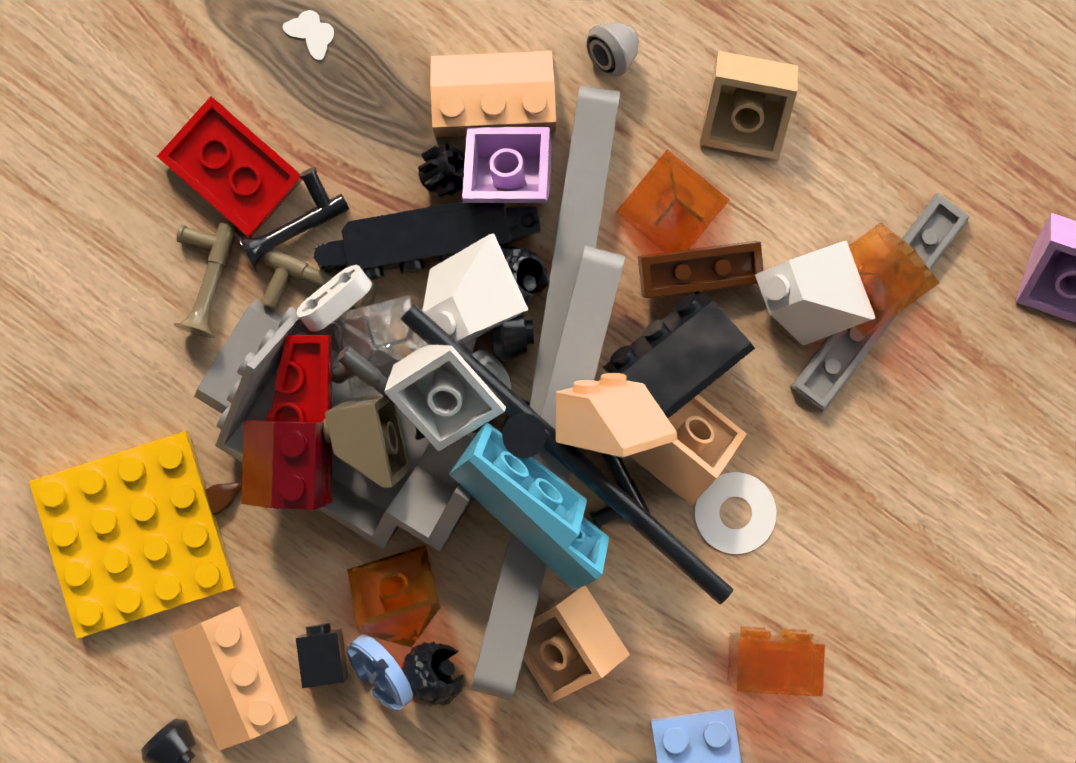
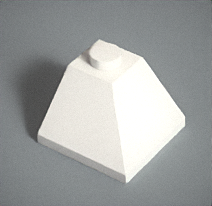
M489 234L429 270L423 312L460 345L470 342L528 311V307L494 234Z
M842 241L788 260L755 274L769 314L803 346L875 319L847 241Z
M425 344L394 364L384 390L385 394L438 451L504 413L506 409L504 404L450 345Z

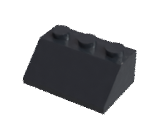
M697 291L695 294H689L680 299L675 305V310L665 318L649 324L644 329L642 336L630 346H623L615 351L610 358V362L603 366L607 373L626 375L627 381L644 384L665 416L669 418L752 352L755 347L712 299Z

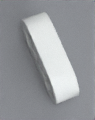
M353 265L345 268L307 298L298 308L297 316L311 332L324 329L363 298L370 290L372 283L360 266Z

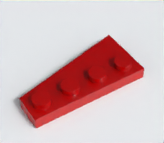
M332 335L286 336L274 386L276 390L271 410H268L266 420L323 422L326 419L325 412L332 408ZM332 443L328 444L326 503L332 502Z

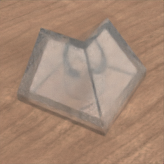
M411 295L354 309L340 315L332 322L340 352L349 345L389 379L394 364L424 346L423 340L400 320L409 308L414 305ZM357 376L347 379L351 396L376 390L372 386H368Z

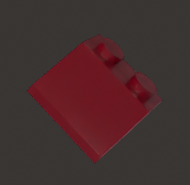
M244 420L241 504L275 509L315 510L325 507L328 443L323 434L324 422Z

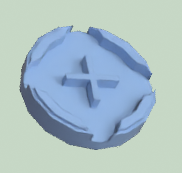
M365 634L358 636L350 643L347 651L349 661L360 680H363L364 683L369 680L376 687L371 692L380 703L393 711H398L412 701L413 693L410 683L397 662L381 644Z

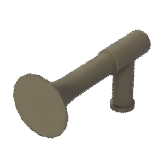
M220 223L216 235L187 228L185 225L179 227L177 242H185L210 249L211 251L194 307L185 320L180 323H174V326L195 335L215 338V335L210 332L208 326V316L223 267L226 265L237 231L236 227L227 223Z
M272 248L268 251L264 264L276 270L264 297L260 301L277 309V304L290 276L307 281L320 288L334 276ZM373 281L368 293L353 305L358 311L359 320L366 316L374 302L378 290L377 281Z

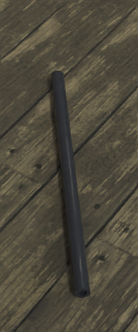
M415 304L409 308L400 319L428 345L452 346L506 407L504 413L510 418L519 413H529L539 418L545 426L547 435L543 448L719 605L731 595L734 589L577 448L557 443L556 430Z

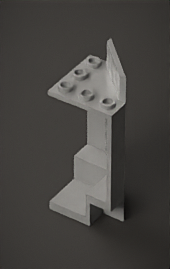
M255 299L248 306L198 386L194 397L222 413L216 426L221 429L215 446L243 462L244 420H266L268 410H271L276 390L274 388L287 335H332V368L342 365L337 361V357L349 345L378 368L381 374L388 379L393 365L405 358V356L340 316L324 329L311 332L297 316L298 308L290 307L282 316ZM357 376L347 379L341 384L332 381V408L346 399L377 394L379 392L372 386H368ZM397 407L411 470L393 487L383 488L334 455L332 448V502L326 503L325 507L318 508V510L382 549H385L398 528L401 527L436 550L441 551L474 500V497L453 479L449 473L477 434L472 431L441 451H438L426 437L421 440L415 439V425Z

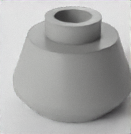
M615 22L596 25L589 31L586 41L589 57L594 65L604 74L611 76L623 75L638 54V36L630 26Z

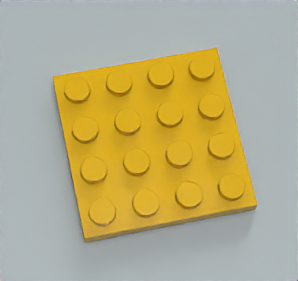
M183 431L28 481L76 639L237 587L216 517L212 514V508L205 490L207 488L189 431Z

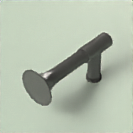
M346 346L337 357V361L342 365L332 368V381L341 384L347 379L357 376L396 405L384 392L388 378L381 374L378 368L352 347ZM416 427L415 439L421 440L425 438Z

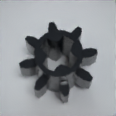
M445 143L439 148L433 146L421 154L426 163L418 167L420 182L428 191L437 192L438 197H442L448 193L452 195L463 189V180L461 178L464 177L465 156L461 151L450 148Z

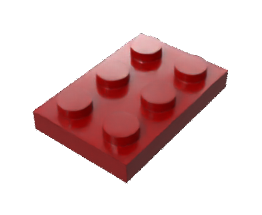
M212 96L207 99L157 155L163 163L249 238L254 236L303 181L296 169Z

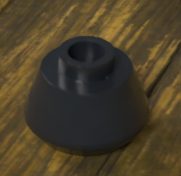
M524 313L492 329L495 358L502 362H508L527 353L526 345L534 344L532 319L524 320Z
M175 718L164 726L141 749L142 760L145 763H189L196 756L191 751L196 742L188 721Z

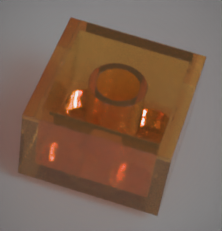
M740 626V633H729L727 682L737 692L823 696L825 644L814 639V634L808 633L805 629L782 628L781 635H771V631L765 630V627Z

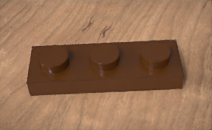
M749 241L638 256L641 295L644 298L757 284L755 274L763 271L761 242Z

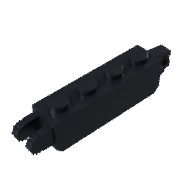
M463 201L353 220L348 221L342 229L343 240L327 242L326 245L323 243L321 246L318 245V248H315L313 258L318 263V266H321V269H325L326 272L328 270L332 272L333 269L335 271L344 270L350 266L358 265L370 280L383 278V271L400 268L401 274L414 273L424 270L425 263L436 261L441 263L489 234L495 235L500 248L512 247L511 242L540 233L539 216L536 207H505L504 203H463Z

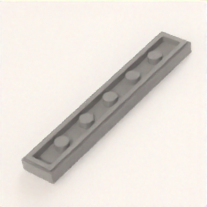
M936 193L865 287L875 319L828 336L790 388L822 412L825 411L970 216L942 195Z

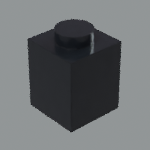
M330 623L305 627L306 634L295 638L302 688L344 683L348 679L342 629L331 630Z

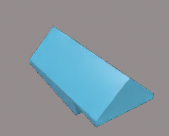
M488 422L485 423L449 475L573 590L598 580L603 574L609 536L583 517L587 499L533 457L521 458L508 452L503 444L502 433Z

